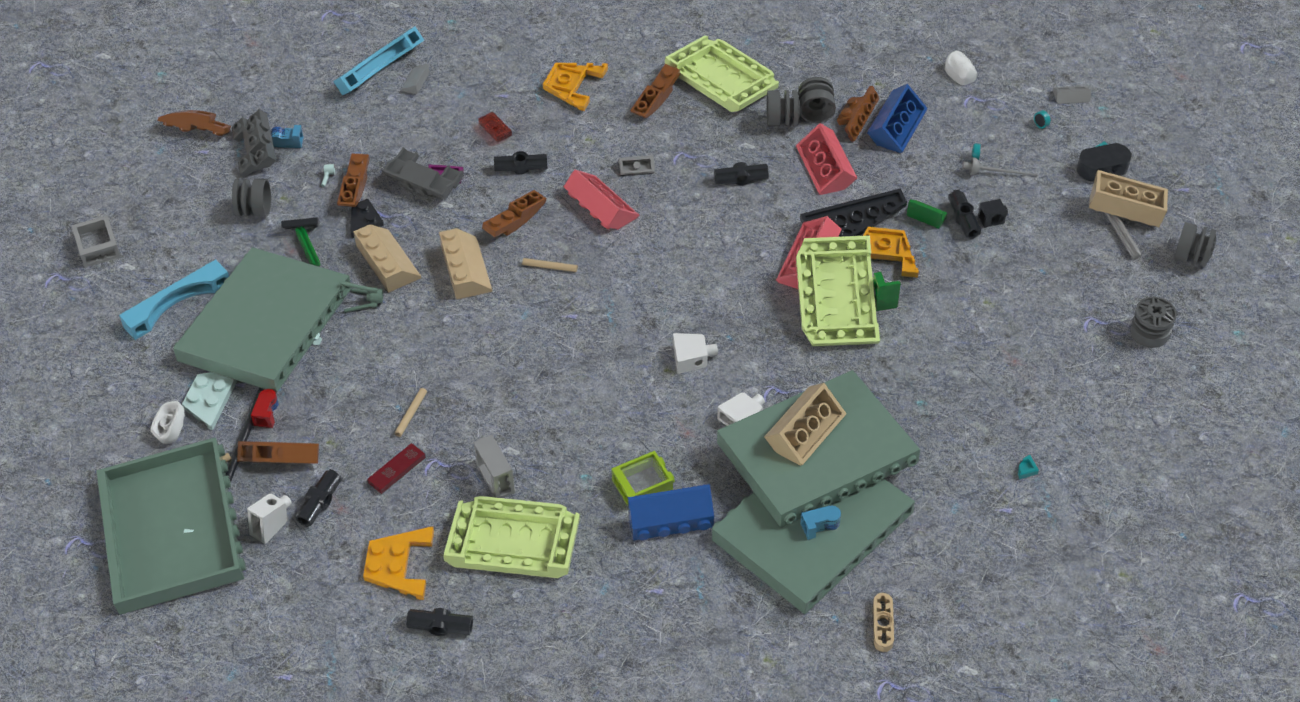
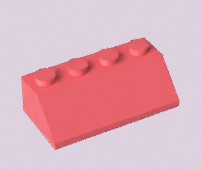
M819 123L796 145L820 195L845 190L857 179L834 131Z
M574 169L563 186L568 191V195L579 201L578 204L590 211L589 214L599 219L601 225L606 229L613 228L618 230L639 217L635 210L595 175Z
M828 216L803 222L776 281L798 289L796 256L804 238L839 237L842 229Z

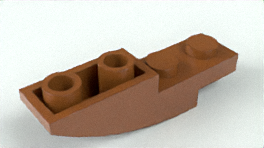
M665 64L651 86L647 85L632 107L631 113L644 118L652 115L673 91L672 86L681 74L680 69Z
M200 110L171 112L158 117L157 120L163 122V125L168 127H179V130L184 132L197 128L203 131H213V134L218 136L229 133L231 125L215 121V113Z
M351 153L347 174L343 177L339 193L338 206L356 207L359 203L367 181L369 154Z
M533 190L510 202L508 209L483 222L482 229L494 237L502 233L508 236L528 222L545 204L547 198Z
M238 441L237 461L318 464L319 444Z

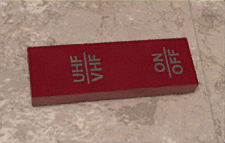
M409 444L367 479L368 484L379 493H384L426 458L425 453L414 444Z

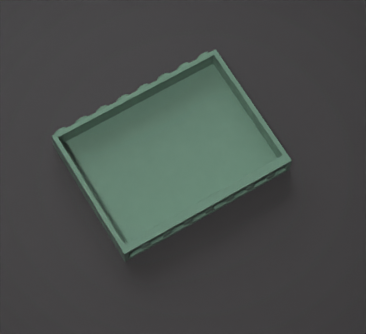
M252 247L244 255L238 266L234 268L231 275L226 278L221 288L215 292L213 298L205 305L203 311L195 318L181 339L175 343L173 350L176 360L263 389H273L277 393L312 345L314 338L322 331L352 289L351 287L339 284L340 281L351 283L350 277L346 274Z
M853 370L824 382L847 414L801 466L776 453L764 436L804 392L717 430V444L780 527L794 523L797 519L801 518V513L829 506L839 499H845L848 495L856 491H862L867 486L879 483L884 478L896 475L901 470L913 467L919 462L920 448Z
M216 437L96 470L113 605L120 615L244 579L243 571L246 570L244 559L240 557V554L243 553L241 542L237 540V537L240 536L238 525L234 524V520H237L235 509L231 507L234 499L232 492L228 490L231 487L229 476L225 474L228 471L226 460H223L222 457L225 456L223 444L219 445ZM184 529L194 530L193 532L184 533Z
M883 479L879 483L867 486L862 491H856L848 495L845 499H839L831 503L829 506H836L841 511L839 527L835 530L825 529L816 532V538L808 540L800 524L801 518L792 524L780 527L753 492L749 497H744L739 506L731 509L722 521H717L713 525L712 541L803 614H806L913 513L915 501L886 479Z

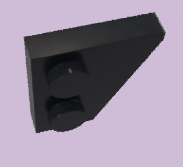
M369 199L360 201L356 207L351 208L350 234L352 239L355 238L353 231L367 225L384 226L383 220Z

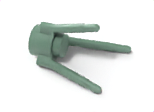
M339 282L340 285L356 288L351 289L352 292L367 294V301L371 302L344 309V312L377 307L378 304L383 303V289Z

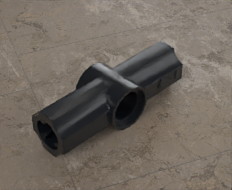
M517 151L513 156L494 157L495 171H514L522 175L529 170L548 169L547 154L528 155L524 151Z
M738 162L730 168L714 169L715 184L735 182L739 186H744L751 180L769 179L767 164L747 166L744 162Z
M960 189L953 190L948 195V199L955 212L956 223L961 225L966 237L974 239L981 234V228L973 213L974 207L968 203L963 191H960Z
M326 470L316 486H311L308 489L305 502L295 515L296 521L305 527L312 526L322 509L326 510L332 501V494L342 481L341 476L336 471Z
M435 608L433 611L410 609L407 613L406 626L410 629L428 630L435 636H445L447 633L470 635L473 629V616L452 614L444 608Z

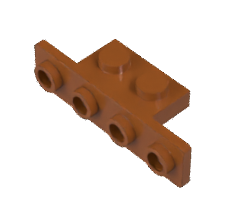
M869 86L864 96L849 98L837 118L839 125H846L845 131L851 142L857 139L879 100L878 93L873 86Z

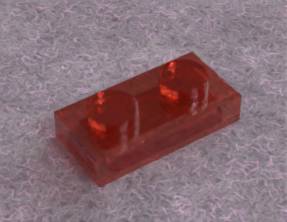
M493 111L478 118L479 124L497 143L512 136V130Z

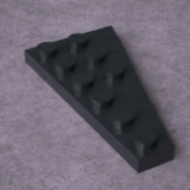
M901 188L802 213L800 214V220L803 224V222L828 216L842 229L839 237L860 236L866 231L867 227L876 226L906 207L907 200Z

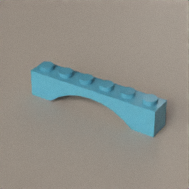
M414 26L333 82L340 93L345 95L382 68L423 42L424 39L416 26Z
M215 259L120 314L119 317L122 325L132 338L136 340L150 332L155 322L168 308L179 301L195 295L215 293L224 284L229 274Z

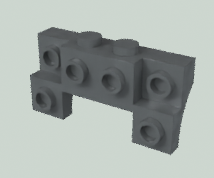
M258 109L248 120L242 117L231 127L233 139L239 142L244 138L247 153L238 162L240 175L246 177L258 169L270 167L276 161L267 113Z
M404 147L384 167L383 172L385 176L400 181L401 186L405 189H413L422 196L428 195L433 197L434 195L446 200L452 188L456 189L464 176L463 171L452 169L449 165L440 175L438 171L416 163L419 158L418 153L410 152Z

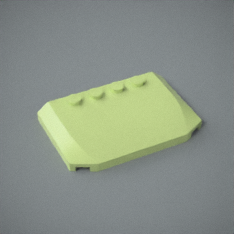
M703 36L665 57V64L680 69L681 74L678 78L730 112H736L767 95L768 90H775L779 86V81H775L774 73L721 39L712 41L708 40V36Z
M870 236L804 238L796 256L801 327L811 345L879 344L880 335L876 317Z
M485 496L474 497V501L463 503V500L458 501L443 555L444 561L457 568L560 578L569 572L580 514L577 512L573 514L567 511V507L553 503Z

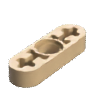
M887 593L877 594L873 601L874 647L880 652L890 651L894 643L893 599ZM880 601H884L885 611H881ZM884 618L889 621V625L881 626L877 621ZM882 633H886V644L882 643Z

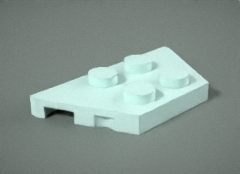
M213 372L197 374L182 403L184 410L189 414H193L198 421L204 422L208 429L213 430L238 380Z

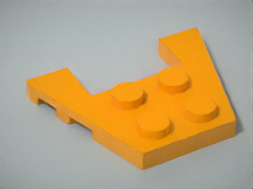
M555 63L543 83V89L579 110L585 111L590 102V96L576 92L586 75L603 78L608 70V64L602 63V66H593V63H587L586 65Z
M867 227L863 236H870L871 258L901 261V276L918 278L919 270L916 268L915 259L911 254L905 231Z
M434 527L370 540L363 573L364 581L387 589L390 587L399 590L402 594H411L416 596V599L424 600L426 580L405 579L410 546L432 547Z

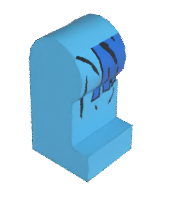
M294 125V128L283 129L281 127H273L271 129L274 147L302 148L304 136L301 125Z
M831 505L801 513L800 524L807 539L816 538V532L825 529H837L840 525L841 511L836 506Z

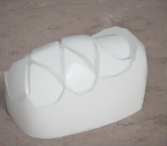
M960 51L948 54L944 67L946 73L960 85L974 82L977 72L971 61Z
M171 401L159 408L152 422L151 432L161 443L171 444L178 439L185 417L184 407L178 401Z

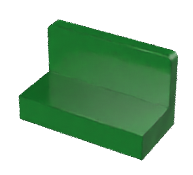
M910 199L908 202L907 216L938 229H940L947 218V212L917 200Z
M881 272L874 273L873 287L876 311L897 308L901 287L900 281L885 283Z

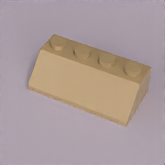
M1098 170L1090 194L1089 208L1127 218L1131 221L1145 223L1149 226L1160 227L1167 213L1168 189Z
M367 225L353 231L357 248L388 293L421 279V275L388 229Z
M458 228L439 232L441 248L456 300L492 292L476 236Z
M825 383L809 386L764 437L776 453L801 466L847 413Z

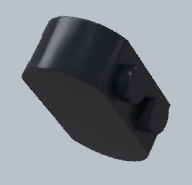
M1120 143L1083 149L1079 156L1077 173L1087 181H1094L1098 170L1118 176L1125 175L1131 161V151Z

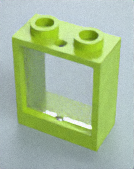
M655 451L611 468L612 481L627 506L628 497L673 490L675 479L672 472H668L665 468L664 459L659 457Z

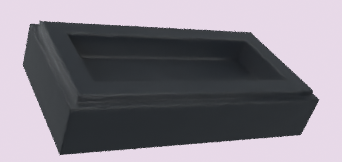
M318 217L281 221L283 229L320 225Z

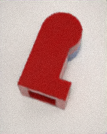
M265 389L260 392L251 413L254 426L273 428L275 424L273 411L279 405L276 392L273 389Z

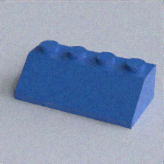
M907 83L892 90L867 134L877 146L902 153L928 108Z
M710 484L628 497L629 524L633 541L647 540L648 538L659 536L666 537L678 533L685 534L696 530H707L714 525Z

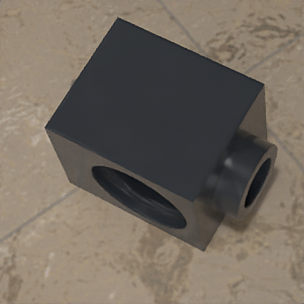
M1001 199L980 203L978 217L984 228L1005 224L1008 209L1006 205H1003Z

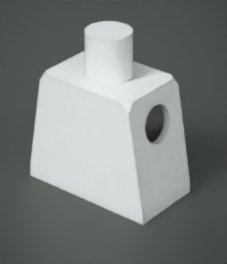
M673 333L677 374L706 368L708 356L718 355L717 344L706 345L705 337L702 334Z
M740 393L718 406L717 419L728 426L762 411L763 407L761 405L765 403V400L760 394H756L751 398L745 393Z
M268 494L248 507L249 534L266 544L287 522L286 509L292 504L290 498L286 495L278 498L273 494Z

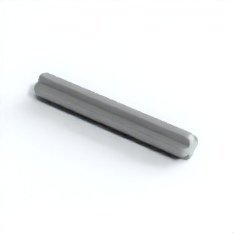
M1105 213L1133 259L1141 257L1140 250L1120 217Z

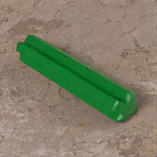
M303 226L296 228V235L309 264L320 267V260Z

